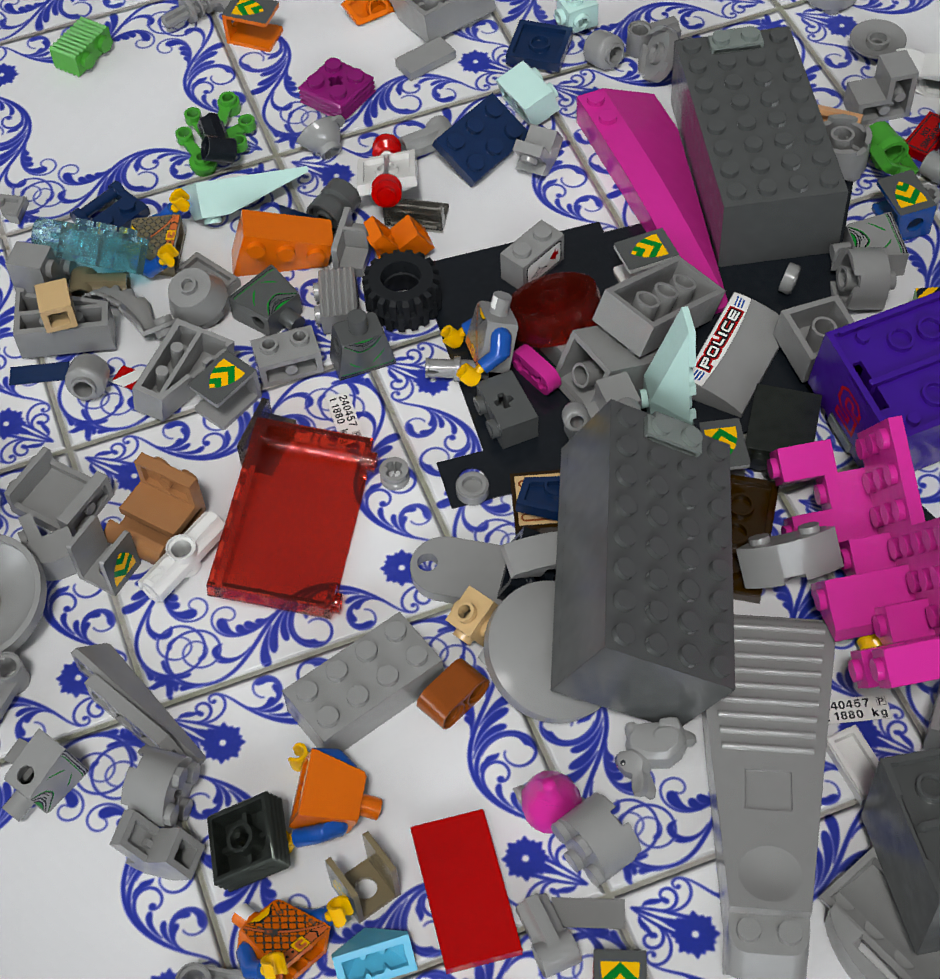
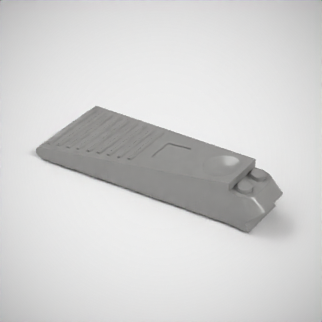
M734 614L735 690L702 712L723 927V975H730L737 979H806L835 641L824 620Z

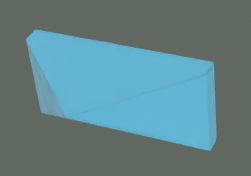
M364 927L331 954L338 979H391L418 970L407 931Z

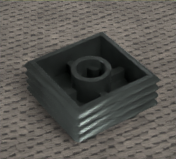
M265 791L208 816L207 824L215 886H219V888L224 890L228 889L231 892L290 867L282 798H278L276 795L273 796L272 793Z

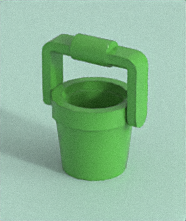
M879 121L869 126L873 135L869 154L875 168L891 175L912 170L915 174L919 172L918 167L908 154L909 146L907 142L897 134L889 123Z

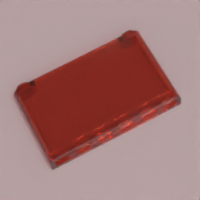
M257 417L207 581V595L325 619H332L333 613L339 614L343 600V593H339L368 474L369 471L375 472L378 453L373 452L374 439Z

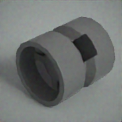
M333 178L307 207L306 213L318 218L330 219L332 222V232L335 234L344 207H351L353 214L360 206L361 198L352 184L344 179Z

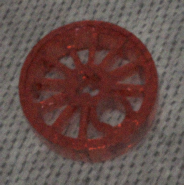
M560 272L534 279L512 294L510 308L518 322L516 336L518 341L531 347H555L567 344L572 330L597 326L598 324L592 318L601 300V295L594 279L583 273Z

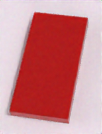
M484 809L410 827L446 974L523 955Z

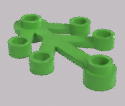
M230 91L223 92L219 96L217 101L218 116L223 121L224 126H226L230 117L237 116L241 112L240 100L235 93ZM190 107L184 112L186 124L192 126L200 136L197 124L199 118L202 117L199 108ZM251 114L241 115L238 118L237 125L226 129L228 137L235 138L237 141V153L245 152L248 149L247 138L243 134L251 133L256 129L255 118ZM189 127L178 128L175 132L177 143L184 146L191 155L189 159L191 170L201 177L212 175L216 171L218 162L202 160L201 148L194 142L192 129Z

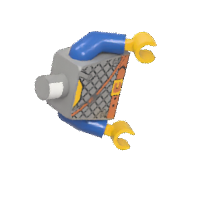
M495 291L491 302L480 301L477 303L473 317L463 322L460 329L457 330L451 325H447L440 332V335L444 337L442 342L455 349L461 346L464 336H466L465 343L476 367L473 368L468 363H465L457 370L456 375L467 386H476L483 372H486V374L489 372L504 373L510 370L518 332V322L510 308L512 296L509 293Z

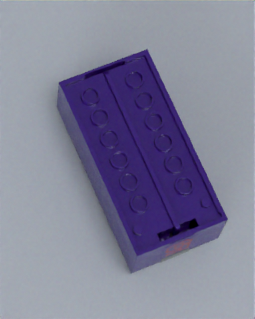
M940 291L826 332L808 379V384L814 394L822 395L821 405L828 415V423L848 455L851 454L859 468H863L864 463L863 459L860 460L856 453L855 442L858 439L857 433L887 418L900 415L903 418L914 471L940 462Z

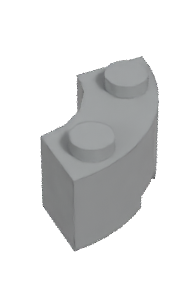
M819 522L804 523L798 526L797 531L770 537L768 533L757 534L748 538L749 543L736 549L745 589L785 586V582L793 577H806L807 580L844 567L835 526H819Z

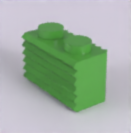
M80 16V19H77L76 23H73V26H70V29L63 33V36L60 35V39H57L53 46L50 45L49 50L54 66L57 69L59 68L65 72L68 71L69 74L72 73L74 76L80 77L87 69H91L94 66L95 61L103 53H107L111 49L113 42L108 26Z

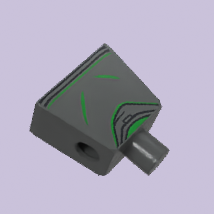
M272 264L228 297L233 318L266 336L277 334L285 327L288 330L304 326L305 319L301 316L302 306L298 291Z
M353 309L348 313L347 320L337 322L332 326L330 359L340 381L396 364V359L376 313H365L362 309Z

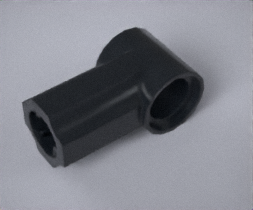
M208 113L206 116L200 117L197 127L202 139V160L233 164L237 155L236 139L228 137L224 123L219 119L218 114Z

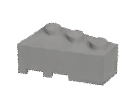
M16 287L13 336L22 359L115 349L116 324L109 302L72 296L78 326L47 334L39 313L36 294L26 293L24 288Z
M177 318L132 388L134 410L162 422L196 395V393L189 389V382L226 350L234 355V341Z

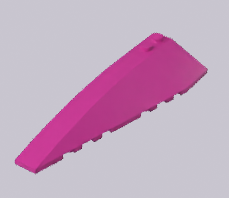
M602 88L577 96V124L645 231L650 232L663 228L679 256L724 289L679 130L655 94ZM726 292L715 314L723 312L727 305Z

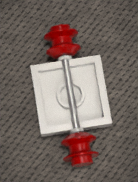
M381 134L373 142V157L358 159L357 189L359 196H370L377 205L389 208L395 206L400 201L402 191L418 186L417 157L415 149L401 151V143L396 136Z

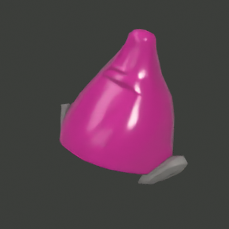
M544 770L532 776L526 785L512 788L522 806L529 825L544 834H554L551 825L586 799L581 797L578 788L570 777L553 770Z

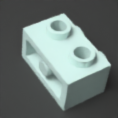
M524 61L496 79L503 99L529 126L530 124L539 125L560 110L556 100L559 95L555 87L550 82L546 84L536 67L531 69Z

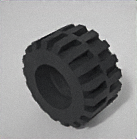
M407 249L405 252L393 250L391 254L387 252L381 254L380 259L374 258L370 262L371 266L365 268V276H362L366 311L368 313H376L381 326L385 325L388 331H393L394 329H398V332H405V329L415 331L418 330L420 325L425 327L430 324L429 319H435L438 315L437 311L442 306L440 275L438 267L434 266V261L430 257L425 258L423 253L418 252L414 254L413 250Z

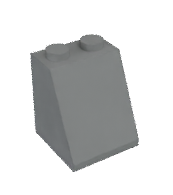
M599 325L572 330L556 366V371L562 382L559 389L571 402L575 401L586 404L595 401L596 380L627 371L638 393L639 389H643L644 374L658 349L639 357L631 353L626 346L612 335L604 332Z

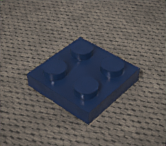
M520 19L506 53V64L517 65L524 61L530 68L536 67L540 70L560 72L573 37V28Z

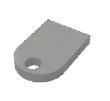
M449 536L432 538L421 544L412 555L410 572L413 585L423 596L431 600L451 604L459 600L470 585L499 605L502 600L497 599L506 564L501 551L502 545ZM425 561H432L437 564L430 571H424L419 568V565Z

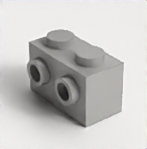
M312 325L250 340L263 388L324 372L321 352Z

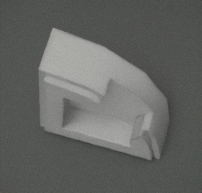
M0 194V210L3 217L9 222L20 225L29 205L27 197Z

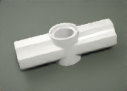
M204 511L184 534L175 535L168 540L165 547L166 553L138 581L140 589L155 602H163L184 578L192 577L199 572L202 564L201 560L228 532L227 524L214 512Z

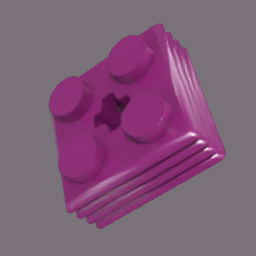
M331 57L298 87L300 90L299 94H301L299 96L301 98L300 102L327 116L342 115L346 120L375 93L374 77L363 72L361 69L342 62L338 58Z

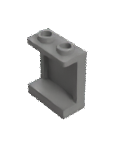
M43 447L37 455L29 460L25 469L16 479L9 483L7 490L4 492L13 513L23 516L31 512L36 524L52 532L68 526L73 537L92 514L97 516L115 495L107 475L96 471L92 477L56 461L51 450Z

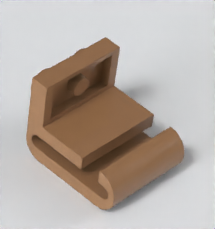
M141 452L134 461L140 482L119 507L121 514L125 515L120 524L110 519L106 524L104 534L107 542L113 544L124 530L130 532L139 558L154 565L166 553L165 547L168 540L175 535L184 534L206 511V506L198 479L193 473L185 469L182 471L176 469L160 457L156 456L153 458Z

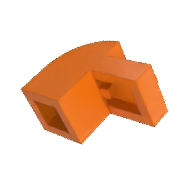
M409 214L390 229L373 215L363 223L369 234L366 238L374 248L379 259L381 254L386 252L391 254L393 250L405 252L407 249L413 250L414 254L420 252L426 255L435 248L425 227Z

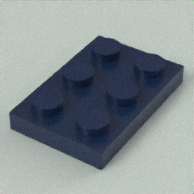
M492 92L436 138L432 146L470 187H473L514 152L513 147L516 139L525 141L528 130Z

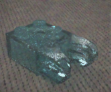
M43 217L36 219L31 234L32 243L51 246L52 250L57 251L56 258L143 275L149 239L137 237L138 230L119 227V232H116L117 226L96 222V227H94L95 221L76 218L75 223Z

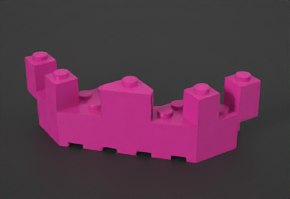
M902 415L887 418L857 433L858 439L855 442L856 453L860 460L863 459V468L838 472L831 439L778 448L769 453L770 459H767V469L770 478L775 479L776 486L816 479L817 485H814V497L816 503L822 506V511L784 519L785 526L781 527V535L797 531L798 526L808 522H819V526H835L844 567L841 569L846 576L811 584V595L814 599L815 607L820 611L834 641L876 634L882 643L880 646L850 651L852 660L848 661V669L852 681L857 682L858 688L878 686L880 688H896L940 679V517L925 521Z

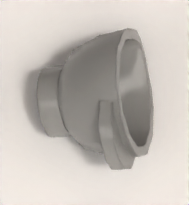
M342 115L320 118L308 125L301 132L296 142L314 153H319L323 160L330 159L342 150V146L339 143L341 137L340 128L345 123V119Z

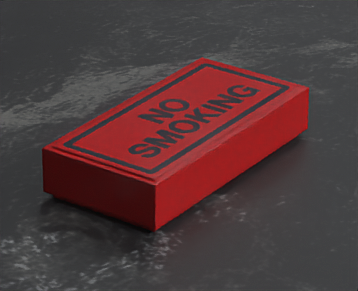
M930 111L905 140L909 146L908 154L910 157L923 162L931 151H937L940 148V115Z

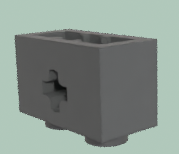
M512 370L479 381L476 385L477 396L473 397L474 406L479 415L484 414L487 420L486 426L492 439L497 438L502 449L538 437V415Z

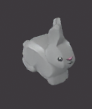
M677 717L662 718L659 722L642 724L629 722L624 728L627 738L625 744L626 751H621L616 755L615 763L620 772L625 777L631 779L632 791L635 796H645L649 800H653L656 796V787L650 775L651 769H670L682 759L687 747L697 743L695 734L685 730Z

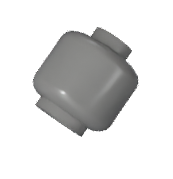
M599 29L593 31L587 37L583 47V55L585 60L591 65L603 70H610L622 61L624 57V43L618 35Z
M88 353L78 355L70 363L65 376L67 390L73 396L82 400L89 401L99 398L104 393L110 378L109 366L97 355Z

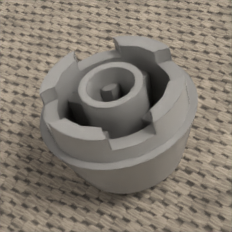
M186 268L178 272L172 278L168 287L170 312L174 318L179 317V319L196 326H202L203 328L213 326L225 314L223 309L228 299L225 283L217 275L200 268Z

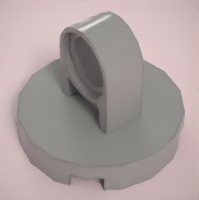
M657 25L649 32L648 35L652 37L648 45L643 43L638 58L639 73L644 74V77H642L644 80L652 83L661 82L670 71H673L674 41L679 40L673 28L665 25Z

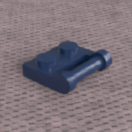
M117 180L109 184L105 192L81 209L76 208L70 212L73 222L105 247L112 243L113 235H123L129 231L132 220L150 215L148 206L126 191ZM114 199L118 200L110 207L105 209L103 212H101L99 215L94 217L92 220L89 219L90 216L95 214L97 211L102 209L104 206H106Z

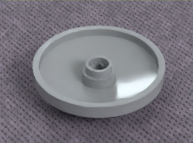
M0 534L1 653L6 651L15 652L31 636L41 619L47 597L46 577L37 557L16 539Z
M537 581L513 591L493 611L484 635V657L487 670L500 694L521 713L547 723L561 724L578 721L594 713L602 706L550 691L555 581Z

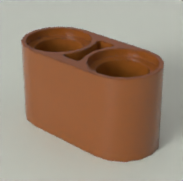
M459 658L422 691L416 706L441 728L448 729L483 697L490 681L463 658Z

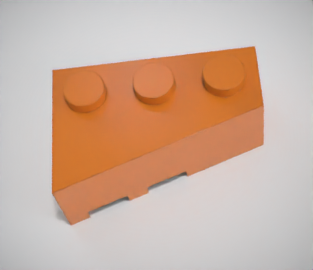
M242 209L232 247L233 275L237 277L257 275L271 264L279 272L327 267L333 243L331 220Z

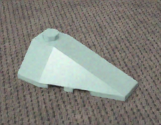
M303 166L198 182L181 187V189L189 194L187 201L190 204L189 211L194 221L204 219L205 225L222 222L221 216L232 214L307 173L308 167Z
M688 306L681 307L644 374L643 389L638 390V395L641 399V409L646 408L647 413L653 414L657 411L692 425L693 419H697L696 410L692 408V396L696 395L693 367H696V331Z

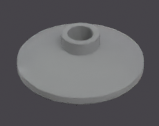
M881 19L860 22L852 29L850 34V43L854 50L872 59H878L881 54L896 52L897 49L905 48L907 42L906 34L902 28L895 23Z

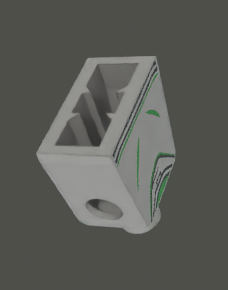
M892 212L849 223L845 227L843 242L830 244L829 253L831 261H833L839 248L886 247L889 252L891 271H894L896 276L904 275L909 253Z
M39 728L4 777V780L15 788L16 791L2 806V809L18 822L33 804L47 814L82 780L89 770L66 748Z

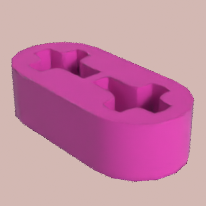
M523 344L513 351L511 362L515 369L542 394L548 395L561 386V378L556 369L528 344Z

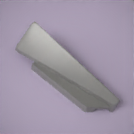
M102 643L78 647L71 652L78 670L88 678L84 684L91 699L145 745L192 757L193 761L200 763V765L206 760V756L111 644Z

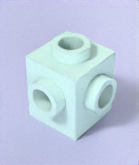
M557 0V9L554 11L555 20L560 26L572 27L573 34L597 26L598 2L596 0Z

